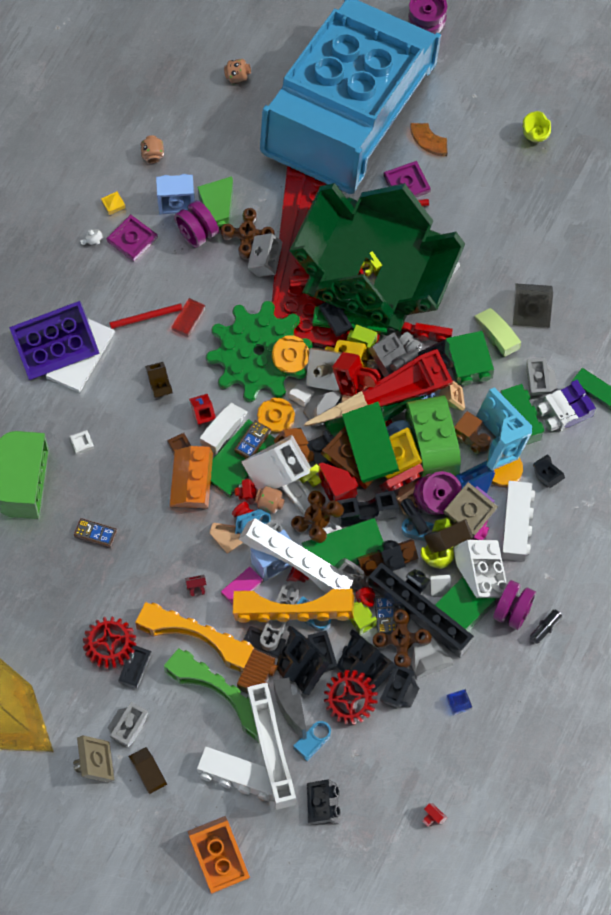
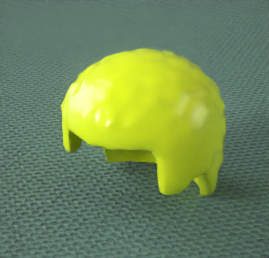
M530 112L523 119V134L532 142H543L550 136L551 122L543 112Z
M428 545L421 548L420 554L429 566L443 569L453 561L454 549L451 547L447 550L431 554Z

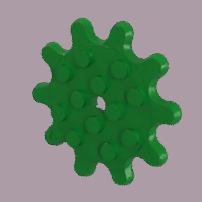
M271 301L263 302L257 314H250L243 305H236L232 310L235 317L232 325L224 326L218 323L211 328V333L221 341V345L218 349L209 351L206 354V361L209 364H220L223 366L224 373L218 379V386L221 389H228L233 384L243 386V398L246 402H254L261 389H269L275 398H283L286 394L283 383L287 377L292 376L297 379H303L307 375L305 367L296 373L282 372L275 366L272 360L273 346L279 339L285 336H295L294 329L300 324V318L297 314H290L284 319H278L274 315L275 305ZM303 338L302 340L309 349L312 348V341L308 338ZM262 346L264 352L257 355L254 353V348Z

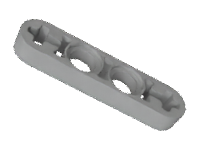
M294 581L284 583L276 603L296 604L299 597V585ZM293 588L294 592H291L289 599H287V590ZM269 620L266 623L260 638V645L264 650L272 651L277 648L288 621L281 622L282 626L277 629L271 626V623L275 620ZM270 633H272V642L267 645L266 640H269Z

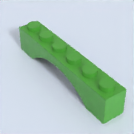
M178 648L164 665L165 673L180 684L204 686L222 695L236 711L241 721L243 732L259 743L249 697L245 698L241 695V691L236 686H229L225 683V679L218 673L213 674L209 671L210 668L205 663H199L194 660V656L189 651H182Z

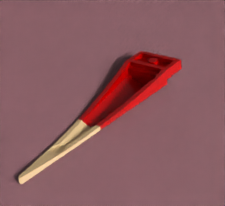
M438 349L418 356L378 381L374 388L368 387L344 402L307 421L304 426L307 427L341 418L344 413L375 402H379L380 407L435 393L439 389L452 385L453 380Z

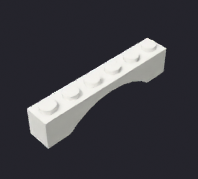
M255 518L246 524L238 539L255 550L274 556L295 567L309 577L325 593L332 589H349L354 578L339 571L336 567Z
M268 683L247 687L276 810L295 806L296 795L282 748Z

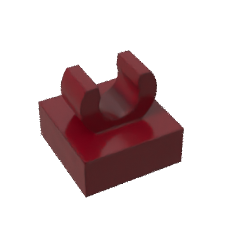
M204 574L185 578L187 589L190 588L192 597L194 596L195 588H200L202 595L205 594L204 585L207 584Z

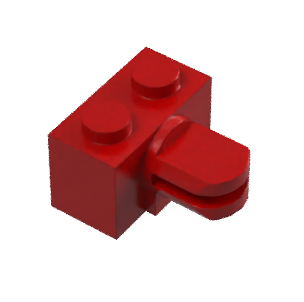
M342 352L332 366L341 395L352 397L361 392L365 386L374 388L381 378L380 373L376 369L364 367L360 356L354 353Z

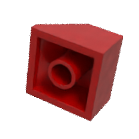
M325 463L319 464V478L322 481L320 484L329 501L354 498L358 495L356 490L358 483L354 476H350L348 471Z

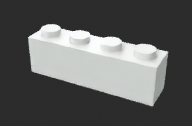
M509 481L502 560L525 562L526 555H530L531 544H528L527 540L532 535V526H529V519H533L534 508H530V503L534 502L535 490H532V483Z
M205 747L197 767L200 778L206 781H218L221 786L226 788L231 786L238 788L239 792L246 795L250 793L258 795L257 797L263 801H274L266 767Z

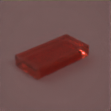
M189 298L172 325V330L189 337L206 306Z

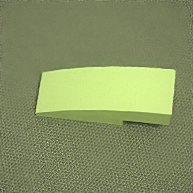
M489 308L474 316L492 345L497 346L503 357L520 349L521 341L494 310Z

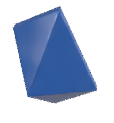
M488 460L456 475L462 488L469 482L475 488L478 486L487 494L495 475V471L487 466Z

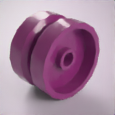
M410 0L408 22L434 34L441 32L446 24L447 1Z
M198 200L189 204L187 210L182 209L174 215L180 232L195 248L204 244L206 238L211 239L219 233V228L213 215Z
M441 471L426 474L415 485L413 493L415 503L425 514L433 516L445 514L443 511L462 490V485L457 477L448 472Z
M510 580L498 602L493 619L503 623L511 613L508 624L510 627L519 630L531 611L537 592L527 587L518 597L521 584Z

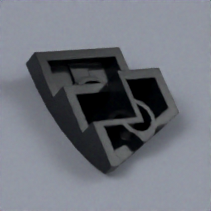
M289 625L287 628L289 636L287 643L282 645L281 654L276 664L277 670L282 678H289L290 681L295 682L303 694L310 695L330 663L303 634Z
M352 629L349 633L351 638L348 646H344L342 656L337 663L338 669L343 673L345 670H349L351 674L353 670H357L358 676L360 673H365L363 680L371 678L368 685L375 684L376 687L371 689L374 692L397 665Z

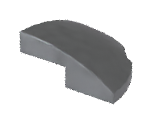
M343 558L334 566L339 571L354 578L350 588L358 591L361 588L369 587V579L364 571L353 562Z

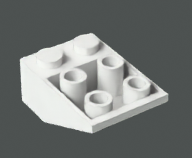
M293 435L242 461L258 491L265 486L277 489L309 474L311 469Z
M466 540L453 547L457 567L476 598H501L507 582L498 540Z

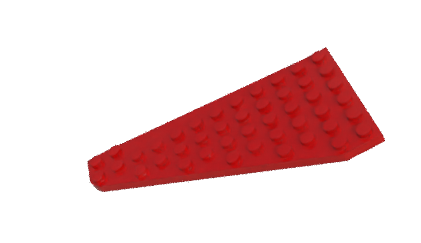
M287 166L279 239L283 243L276 275L274 276L271 301L275 305L274 315L278 319H284L290 314H297L300 318V324L294 329L296 337L310 339L313 344L312 346L335 348L338 340L347 341L349 332L336 337L331 328L312 326L315 306L319 307L320 304L325 302L302 293L305 286L291 287L289 283L290 276L308 274L289 250L320 186L327 184ZM361 267V269H360L358 275L364 274V273H363V270H362V267ZM377 334L376 343L379 342L380 334Z

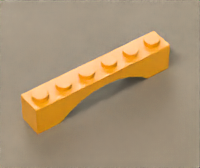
M332 589L316 600L291 605L270 601L261 597L255 591H234L233 615L235 621L242 623L249 622L250 620H258L259 622H268L269 620L287 622L296 619L302 622L309 619H317L319 621L338 619L346 621L354 618L353 589Z
M145 602L135 622L137 630L154 637L163 634H184L198 638L211 646L219 654L226 667L242 673L254 649L252 644L242 640L240 642L228 633L221 634L216 632L209 625L202 626L192 618L185 619L179 613L173 610L166 611L156 603L150 604Z

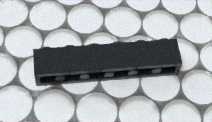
M380 563L369 576L370 587L398 609L407 611L414 622L429 631L434 638L459 658L473 643L474 636L383 563Z

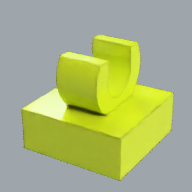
M372 251L370 255L374 261L366 260L362 264V269L365 267L369 268L365 271L366 276H370L372 273L378 276L382 264Z
M317 464L311 467L309 474L299 478L301 483L303 484L308 480L312 487L321 483V479L316 475L319 472V466Z

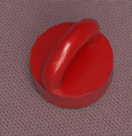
M371 587L361 588L355 593L357 602H361L367 607L374 606L373 599L375 593Z

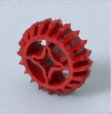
M113 616L110 618V621L103 617V622L101 623L96 619V626L90 624L89 628L91 631H85L86 637L83 638V643L85 644L83 650L87 651L85 653L86 657L91 658L90 662L92 664L97 662V667L99 668L103 664L105 669H108L109 665L116 669L117 663L123 666V660H129V653H134L132 646H137L136 642H134L136 635L133 634V628H128L129 624L127 622L122 624L121 618L115 622ZM110 630L117 631L123 636H120V634L114 635ZM104 632L103 637H101V638L97 639V641H95V639H96L101 633ZM108 636L110 637V641L112 642V644H111V648H112V649H111V650H110V647H109V645H108V643H107V642H108ZM125 644L122 650L115 654L116 649ZM96 650L106 651L109 655H102Z
M345 670L344 675L342 672L337 673L338 679L331 677L333 684H326L330 691H324L325 695H329V698L324 699V702L330 703L326 710L333 709L330 716L338 715V722L344 718V724H349L351 720L352 725L357 724V719L360 723L364 722V716L366 718L371 716L368 710L371 712L375 711L371 704L378 703L376 699H373V696H377L378 692H372L371 690L376 687L375 684L369 686L368 683L371 681V678L363 680L365 673H360L358 676L357 670H353L352 674L349 670ZM352 681L358 683L364 692H358ZM345 682L346 686H344L343 694L336 696L339 686ZM347 695L359 696L354 698L352 701L348 698L343 699V697H347ZM365 698L363 708L356 713L358 701ZM338 702L344 703L349 713L342 710Z

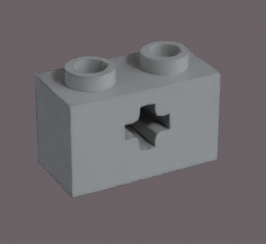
M272 233L255 236L247 269L257 277L276 275L283 242Z

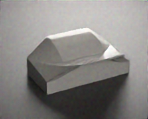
M546 358L527 359V379L530 395H545L556 390L555 371L547 365Z
M333 391L324 395L313 396L303 410V413L311 420L333 408L342 395L337 391ZM324 422L318 423V424H314V425H312V426H313V427L320 426V425H323Z
M432 637L431 642L426 646L418 643L414 645L410 666L412 671H415L416 679H420L450 667L454 662L446 646L441 645Z
M130 702L128 707L119 709L107 727L111 732L110 737L129 747L144 726L149 712L133 702Z

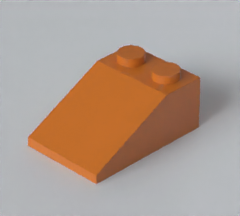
M226 816L187 831L211 894L250 878Z

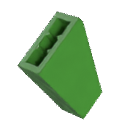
M232 176L198 186L199 200L213 215L219 230L224 224H230L234 189Z

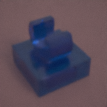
M466 689L446 696L453 716L472 710V704Z

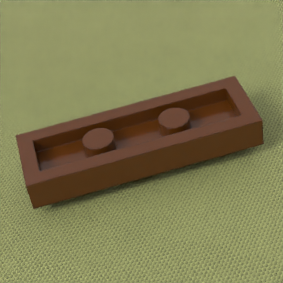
M413 539L398 543L401 547L405 563L419 559ZM378 550L357 557L359 566L366 576L371 575L379 564L383 563L381 553Z

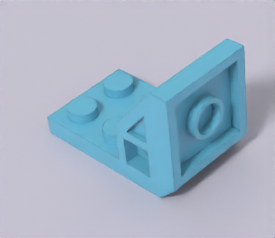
M494 387L489 389L476 415L497 437L493 439L489 449L487 466L491 470L518 460L532 434V425Z

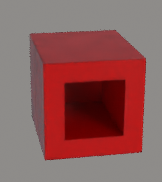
M208 394L189 399L193 416L198 425L216 418Z

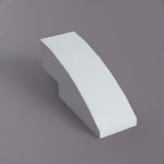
M233 403L229 404L202 434L200 445L210 447L212 452L217 454L224 442H228L245 418L247 411Z

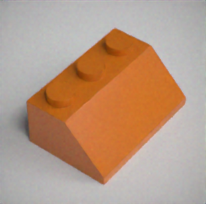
M189 446L175 450L170 507L208 509L213 452L210 447Z

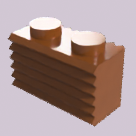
M253 649L237 682V688L248 694L247 687L268 683L269 676L273 677L277 670L275 658Z

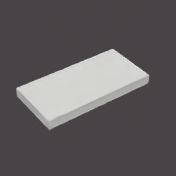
M90 319L88 321L100 354L47 373L46 375L47 379L78 393L83 389L115 333L114 329Z

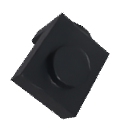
M548 454L533 463L536 477L549 488L565 479L564 473L552 464L551 457Z
M387 540L377 547L381 553L384 565L391 571L406 567L401 547L396 541Z
M413 569L406 575L407 580L405 581L420 594H423L430 579L422 571Z

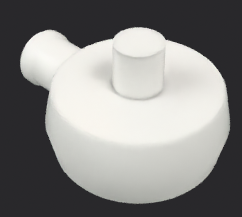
M90 229L85 239L80 242L83 246L87 243L90 245L96 243L98 245L103 235L99 229Z

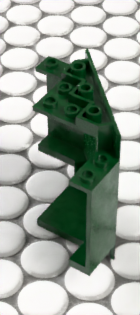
M332 183L320 186L289 251L310 275L302 293L400 332L407 315L438 310L464 249L465 242L457 232L440 234L430 230L433 219L405 183L362 192L358 201L350 197L346 198L337 185ZM372 251L382 264L374 285L365 274L358 275L365 259L374 261L370 255Z

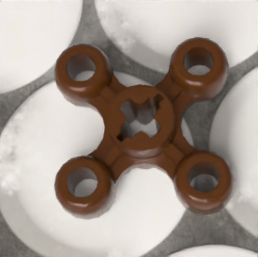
M247 208L243 211L244 223L239 228H235L231 224H224L220 229L221 237L224 240H231L234 237L240 239L242 244L239 246L238 252L242 259L250 258L251 244H253L255 236L271 233L275 235V231L271 227H264L262 230L255 228L254 223L257 220V213L253 208Z
M314 490L308 495V502L311 506L306 509L305 517L295 516L291 521V527L299 533H304L312 525L309 537L316 543H323L327 538V533L323 528L328 525L330 517L339 518L343 514L344 508L335 500L328 502L326 508H322L326 498L321 492Z
M399 609L393 615L397 628L392 634L386 635L383 632H378L373 636L372 640L373 644L379 649L394 645L397 648L394 663L399 667L408 668L411 664V658L407 652L413 643H418L422 646L428 645L432 640V636L426 629H419L415 633L409 632L407 624L410 622V615L404 609Z

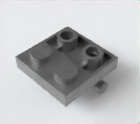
M395 332L368 348L384 377L418 356L416 350L406 353Z

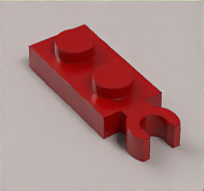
M404 322L401 334L409 332L411 335H414V338H418L421 341L430 340L438 343L452 337L453 329L422 323L412 325L409 322Z

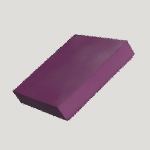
M417 161L383 173L389 187L405 183L415 197L431 192V188Z
M130 214L106 240L134 262L158 238V234Z

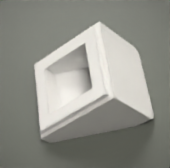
M298 383L289 392V399L305 408L315 392Z
M450 575L430 577L432 597L444 596L451 589Z

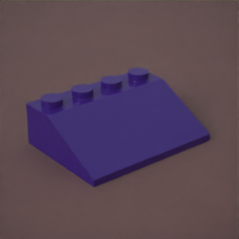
M81 301L9 327L29 380L100 354Z

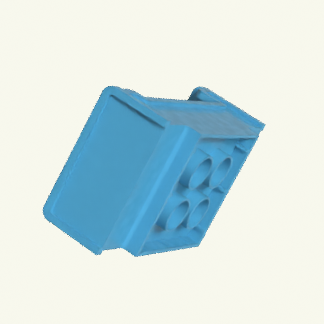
M344 0L339 10L334 8L285 75L283 86L270 105L264 106L262 110L260 151L265 156L326 184L335 183L343 192L354 194L366 174L368 158L424 76H429L436 67L441 34L431 33L361 1Z

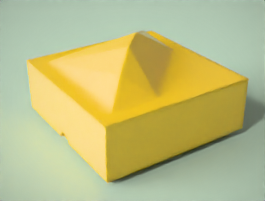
M118 191L101 198L109 215L126 208Z

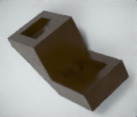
M164 362L145 366L154 397L172 394L173 391Z
M465 519L451 523L444 529L428 533L424 538L431 554L470 540L473 538V534Z
M147 747L128 756L149 794L167 785Z

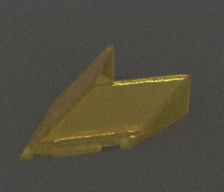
M0 658V749L54 752L32 685Z

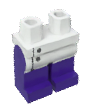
M575 380L560 391L545 396L544 402L537 406L536 411L541 417L547 414L550 415L551 418L546 420V426L549 431L559 429L561 432L566 428L594 417L596 407L589 396L586 395L579 381Z

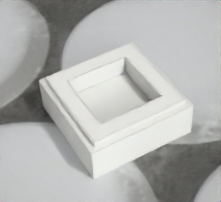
M87 430L69 436L76 455L94 449Z

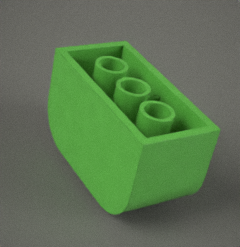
M445 395L406 402L405 418L411 428V433L422 460L420 464L424 470L419 473L420 478L426 474L441 471L451 473L455 477L459 475L461 467L460 449Z
M12 431L0 438V512L5 516L39 519L49 452L45 433Z

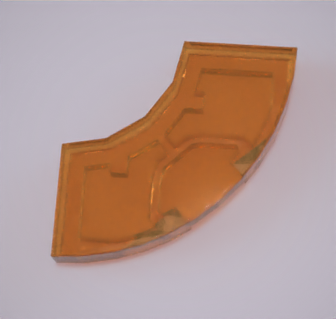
M410 123L413 139L422 149L437 156H447V138L434 134L430 130L428 123Z

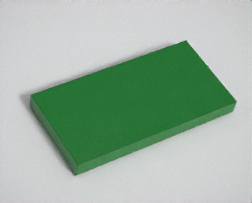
M379 402L342 414L363 483L400 471Z
M249 419L212 460L211 484L228 497L235 493V488L242 485V480H246L249 477L242 464V461L246 458L235 453L234 450L253 423ZM269 434L258 452L275 444V438Z
M373 518L328 533L323 543H316L310 539L302 542L301 545L332 566H335L343 558L358 566L357 557L377 551V547L382 545L384 541L376 519Z

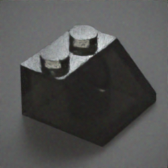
M515 283L513 325L550 328L553 287Z

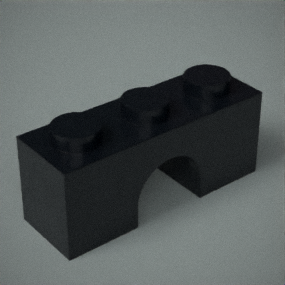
M394 490L376 493L373 499L365 502H358L356 497L337 500L344 508L343 514L339 517L340 527L355 525L373 518L378 521L398 517V504Z

